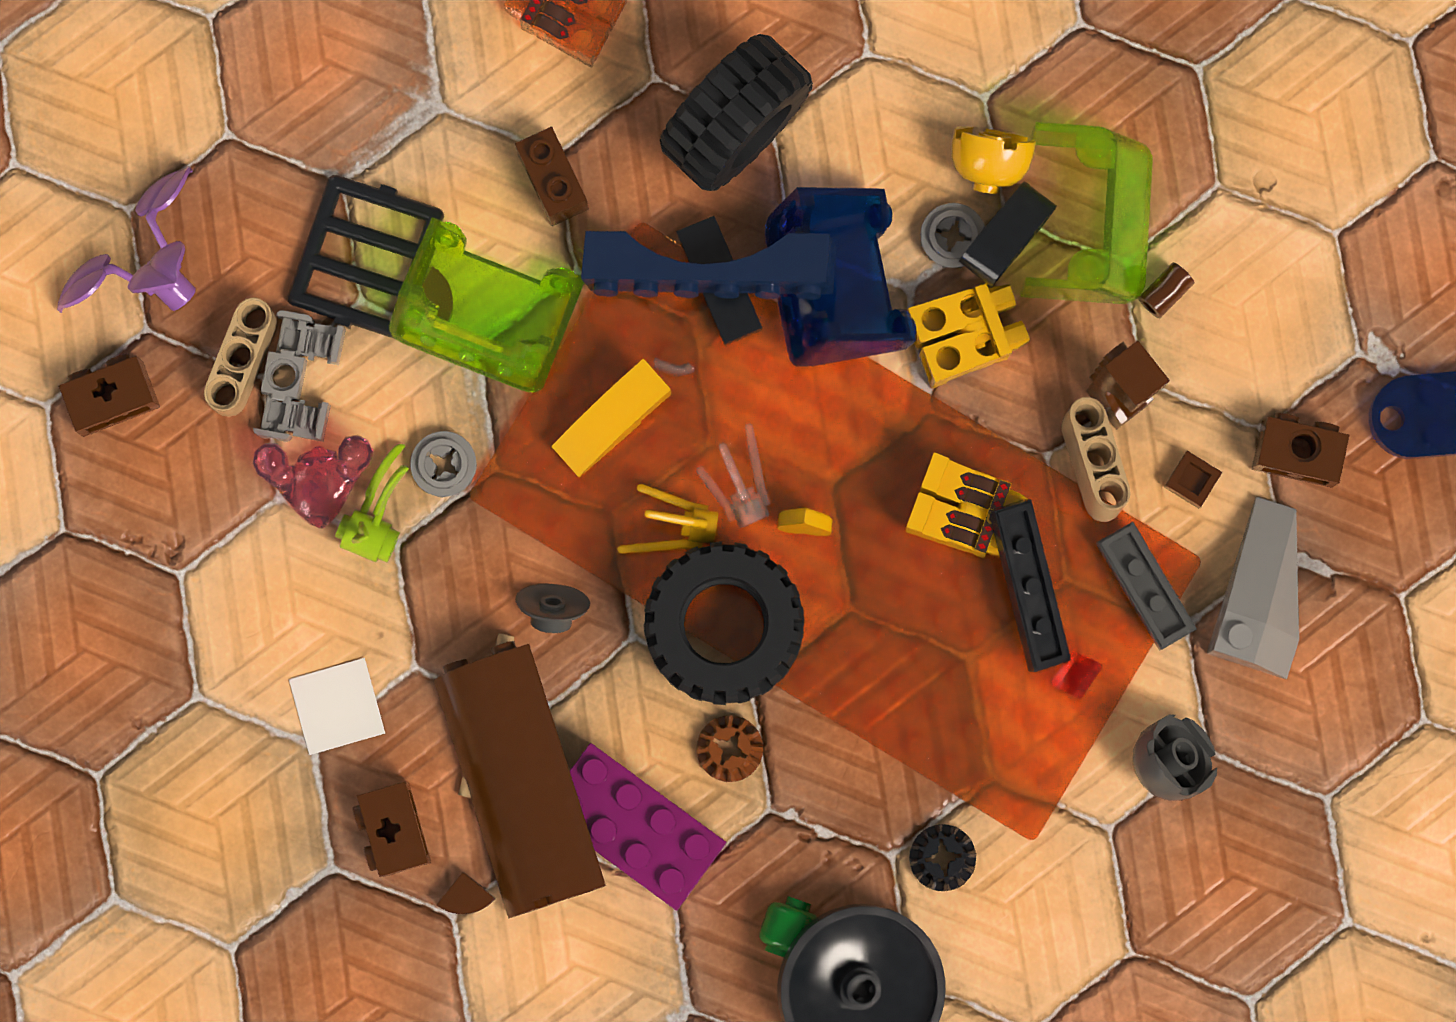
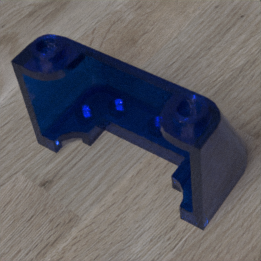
M797 187L769 215L765 227L767 247L773 245L788 233L830 234L837 246L833 294H821V298L815 300L801 299L796 294H780V297L777 298L789 359L794 366L814 367L902 351L916 341V324L908 311L905 309L892 310L878 239L885 233L892 222V209L887 203L885 189Z

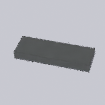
M1134 522L1127 524L1096 543L1159 651L1197 630Z

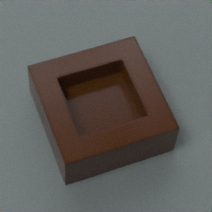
M1186 451L1164 488L1199 509L1222 472L1191 452Z

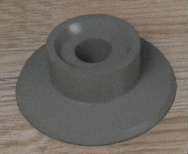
M548 583L531 585L520 590L515 598L518 608L524 614L531 617L530 623L532 627L546 633H561L569 630L572 626V620L583 616L590 607V600L583 592L566 585Z

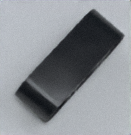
M1024 181L976 237L959 262L992 287L1042 228L1057 205Z

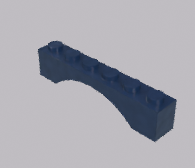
M585 231L581 279L594 294L606 297L616 296L618 291H633L635 295L641 297L658 296V292H674V295L679 297L694 298L701 292L714 293L715 296L721 298H737L739 293H755V296L764 299H776L780 297V294H796L801 299L815 300L821 298V294H833L837 246L830 234L788 233L773 245L751 256L725 263L697 264L680 262L661 256L638 243L626 231Z

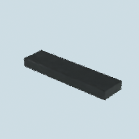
M1024 499L989 510L1028 671L1037 672L1071 661L1032 500Z

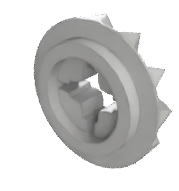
M959 203L940 205L927 215L922 224L920 234L921 246L929 260L936 262L943 268H962L964 265L959 260L985 228L981 217L966 205ZM955 220L959 221V235L964 237L965 240L964 242L957 241L955 246L952 247L951 252H949L946 245L947 238L936 232H949L951 226H954Z
M440 431L427 435L416 445L411 456L410 467L415 482L423 491L443 498L459 495L461 491L472 483L477 469L475 452L466 439L453 432ZM455 450L452 454L451 464L458 474H450L444 471L434 480L437 466L429 455L432 454L435 457L438 456L444 459L447 454L450 455Z

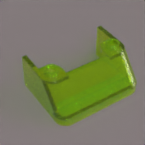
M1036 122L1030 136V140L1036 141L1035 145L1075 148L1077 158L1083 165L1092 169L1108 170L1103 250L1083 249L1071 258L1068 265L1067 280L1026 277L1020 289V297L1112 304H1129L1134 302L1142 294L1146 283L1153 166L1151 151L1145 144L1103 127Z

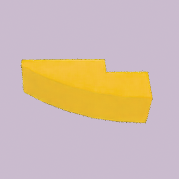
M643 358L603 394L551 447L580 478L636 429L648 414L672 394L671 389Z

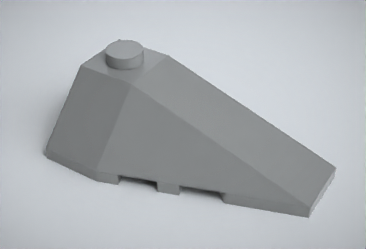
M1255 497L1207 654L1287 679L1299 642L1296 509Z

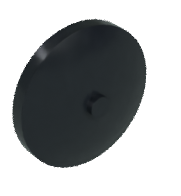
M852 904L832 909L805 926L790 944L784 956L777 984L778 1005L783 1022H939L946 993L943 965L934 944L917 924L896 911L870 904Z

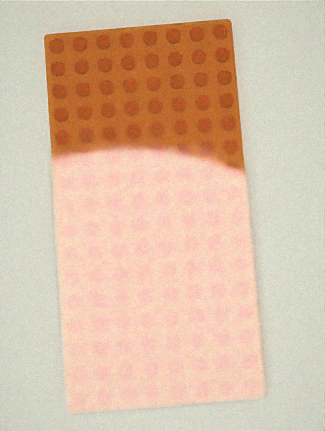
M639 223L630 235L638 243L661 256L680 262H688L681 244L646 223ZM618 291V295L612 297L593 294L470 492L472 501L644 606L647 599H649L652 585L656 578L663 574L666 566L672 560L681 558L689 549L620 554L617 548L621 545L688 539L689 537L681 536L682 525L647 518L644 515L646 510H653L684 516V512L688 510L639 492L637 485L644 484L693 503L708 505V510L718 512L714 542H722V544L734 545L735 542L747 545L749 549L757 552L761 550L768 554L773 562L777 565L780 564L788 572L789 579L796 585L800 594L799 598L804 610V634L801 647L789 672L775 686L1027 840L1036 839L1154 644L1153 639L1096 543L1127 524L1134 522L1179 599L1200 567L1201 560L1199 556L1123 510L1115 519L1109 522H1100L1093 519L1085 508L1078 483L772 299L759 298L755 296V293H748L763 329L760 332L724 346L701 292L694 298L679 297L674 295V292H658V296L655 297L637 296L633 291ZM644 358L669 386L672 394L648 414L636 429L578 478L551 446L603 394ZM934 452L973 470L1012 483L1010 490L1016 491L1032 500L1071 661L1037 672L1028 671L1000 557L986 553L985 558L973 555V553L906 532L907 523ZM935 498L938 501L957 507L956 505ZM1101 498V500H1102L1104 503L1109 504V505H1113V504L1109 503L1108 501L1104 500L1103 498ZM806 507L829 515L833 519L831 535L814 536L780 531L777 529L778 514L784 510ZM703 543L702 548L710 546V544ZM716 585L703 590L692 600L686 611L684 627L685 631L730 659L738 661L745 658L757 647L764 630V618L759 604L747 591L733 585Z

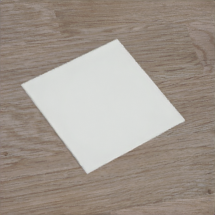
M365 658L289 679L309 755L385 734Z

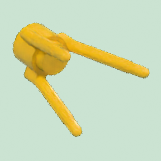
M638 484L637 490L639 492L688 510L684 512V516L653 510H646L644 515L647 518L682 525L681 536L689 538L621 545L617 548V551L620 554L692 549L696 546L702 548L703 543L710 544L715 540L718 512L708 510V505L693 503L659 489Z

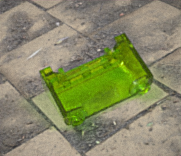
M432 217L399 291L389 324L391 335L397 341L516 389L526 392L540 391L544 387L584 286L581 276L567 268L560 267L547 270L540 281L465 251L467 238L461 229L451 222H443Z

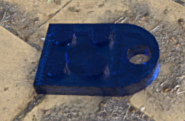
M1456 371L1403 376L1392 380L1381 388L1375 395L1369 410L1370 430L1380 447L1389 454L1403 459L1456 455ZM1391 408L1400 414L1402 423L1398 430H1388L1382 425L1380 415L1384 409Z

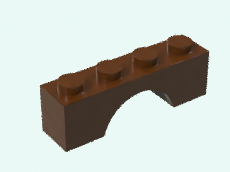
M1138 340L1130 347H1127L1122 342L1103 357L1104 360L1099 363V366L1094 370L1095 372L1090 376L1093 382L1086 391L1091 398L1097 399L1104 406L1108 420L1116 430L1146 408L1154 400L1152 396L1163 389L1170 381Z

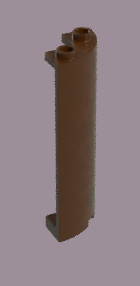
M509 641L490 648L491 656L468 664L467 659L444 665L443 670L445 674L434 679L508 919L606 886L530 645L526 644L516 647L515 641Z

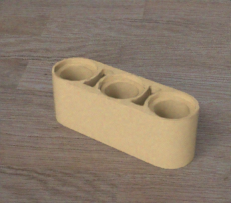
M248 298L239 303L205 385L204 396L206 402L215 412L222 416H235L242 412L246 406L276 330V315L268 304L259 298ZM256 310L264 311L266 319L263 325L255 329L248 328L246 325L248 315ZM240 348L249 349L251 356L248 363L242 367L232 366L231 357L233 353ZM225 386L234 387L236 392L234 400L228 405H218L216 402L218 391Z
M1082 397L1072 404L1064 416L1061 424L1062 434L1088 514L1100 522H1109L1115 519L1128 503L1131 495L1130 487L1104 406L1097 399ZM1075 415L1086 416L1090 419L1092 427L1081 426L1075 419ZM1087 453L1098 454L1102 458L1104 466L1093 465L1089 461ZM1106 491L1113 495L1116 505L1104 503L1099 496V492Z

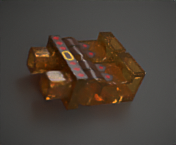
M506 0L504 10L520 21L523 31L535 35L544 42L592 68L609 37V31L611 32L628 0Z

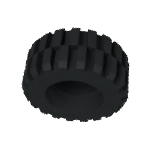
M758 34L757 36L750 37L747 42L741 43L732 53L723 58L721 63L713 68L705 76L704 80L691 91L688 98L681 103L674 116L666 124V129L661 133L660 145L662 152L702 190H718L721 186L729 183L733 177L740 174L749 163L751 164L768 147L778 133L786 127L789 120L798 112L801 104L807 99L808 93L812 90L811 74L771 36Z
M712 542L710 546L703 548L696 546L689 549L681 558L672 560L666 566L663 574L656 578L652 585L649 599L646 601L644 633L654 664L672 686L698 701L703 700L717 705L736 702L739 704L750 701L756 696L763 695L786 676L799 653L804 634V610L800 602V594L796 585L789 579L788 572L780 564L777 565L773 562L770 556L761 550L757 552L747 548L745 544L736 542L734 545ZM716 585H733L747 591L759 604L764 618V630L757 647L745 658L731 663H717L705 659L692 648L685 633L684 621L690 603L700 592Z

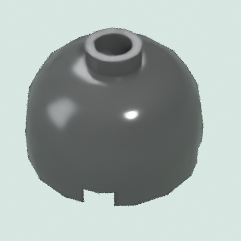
M1167 715L1141 732L1133 749L1132 761L1138 779L1152 795L1163 800L1182 801L1192 798L1212 786L1217 776V768L1212 770L1210 757L1216 755L1208 735L1194 720L1187 717L1180 720L1173 718L1175 715Z

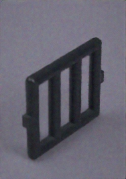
M339 175L330 176L287 296L289 304L332 318L335 325L344 326V328L351 329V326L354 325L394 339L401 338L405 333L414 306L412 300L421 286L444 219L443 211L440 208L397 195V189L381 184L379 189ZM340 193L424 220L425 224L418 244L334 217L333 214ZM327 232L412 259L405 282L320 255ZM316 270L399 297L392 320L306 293L313 271Z

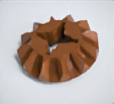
M726 715L713 719L701 731L697 741V756L702 768L711 777L724 782H736L750 776L759 766L763 755V742L759 731L748 720L738 716ZM736 732H739L737 747L742 750L743 754L747 755L746 759L741 756L732 755L729 760L725 761L724 765H721L723 750L718 747L717 743L713 742L714 738L719 741L728 742L731 737L735 736Z

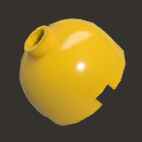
M961 126L954 129L952 140L954 167L964 179L974 182L973 190L997 194L998 187L1012 186L1020 181L1028 172L1034 155L1035 140L1028 141L1026 136L987 128L985 131H980L979 135L973 134L974 127Z

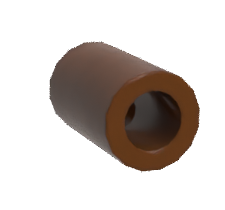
M1173 262L1138 299L1153 316L1160 319L1195 282L1184 268Z

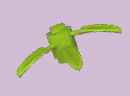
M404 444L396 445L377 468L365 492V500L360 511L355 509L352 516L343 515L335 537L342 539L340 548L374 562L380 559L388 563L400 532L392 529V524L383 521L382 517L392 491L409 470L406 465H401L388 480L373 511L375 516L373 517L367 513L383 476L395 458L405 448Z

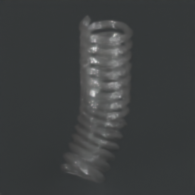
M655 358L653 361L655 363L654 369L662 370V372L665 370V373H670V376L673 374V371L674 377L676 372L678 377L680 374L681 376L683 374L686 376V374L689 375V373L694 372V368L689 362L683 365H674Z

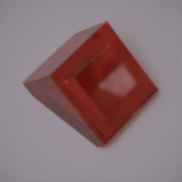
M1072 652L1070 653L1071 661L1062 664L1051 680V685L1072 701H1078L1083 697L1101 671L1102 664L1083 654Z

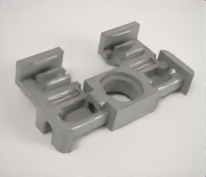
M280 310L276 314L278 319H282L276 353L268 351L261 386L262 394L267 395L261 428H253V431L261 438L268 439L270 437L283 442L290 441L292 436L324 442L331 405L327 402L319 403L318 408L305 406V400L300 399L307 360L302 356H307L310 361H314V356L327 358V364L339 366L346 329L344 326L339 325L333 327L316 324L309 315ZM282 365L291 366L295 371V380L287 387L276 386L273 381L274 371ZM287 431L293 432V435L287 434Z

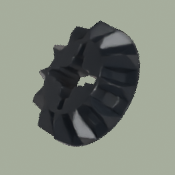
M938 824L926 828L915 838L910 849L909 861L914 876L921 884L935 891H951L964 885L975 870L977 853L970 837L962 830L952 825ZM939 839H942L947 852L961 853V858H955V861L948 863L947 876L945 877L939 863L925 862V858L938 853Z

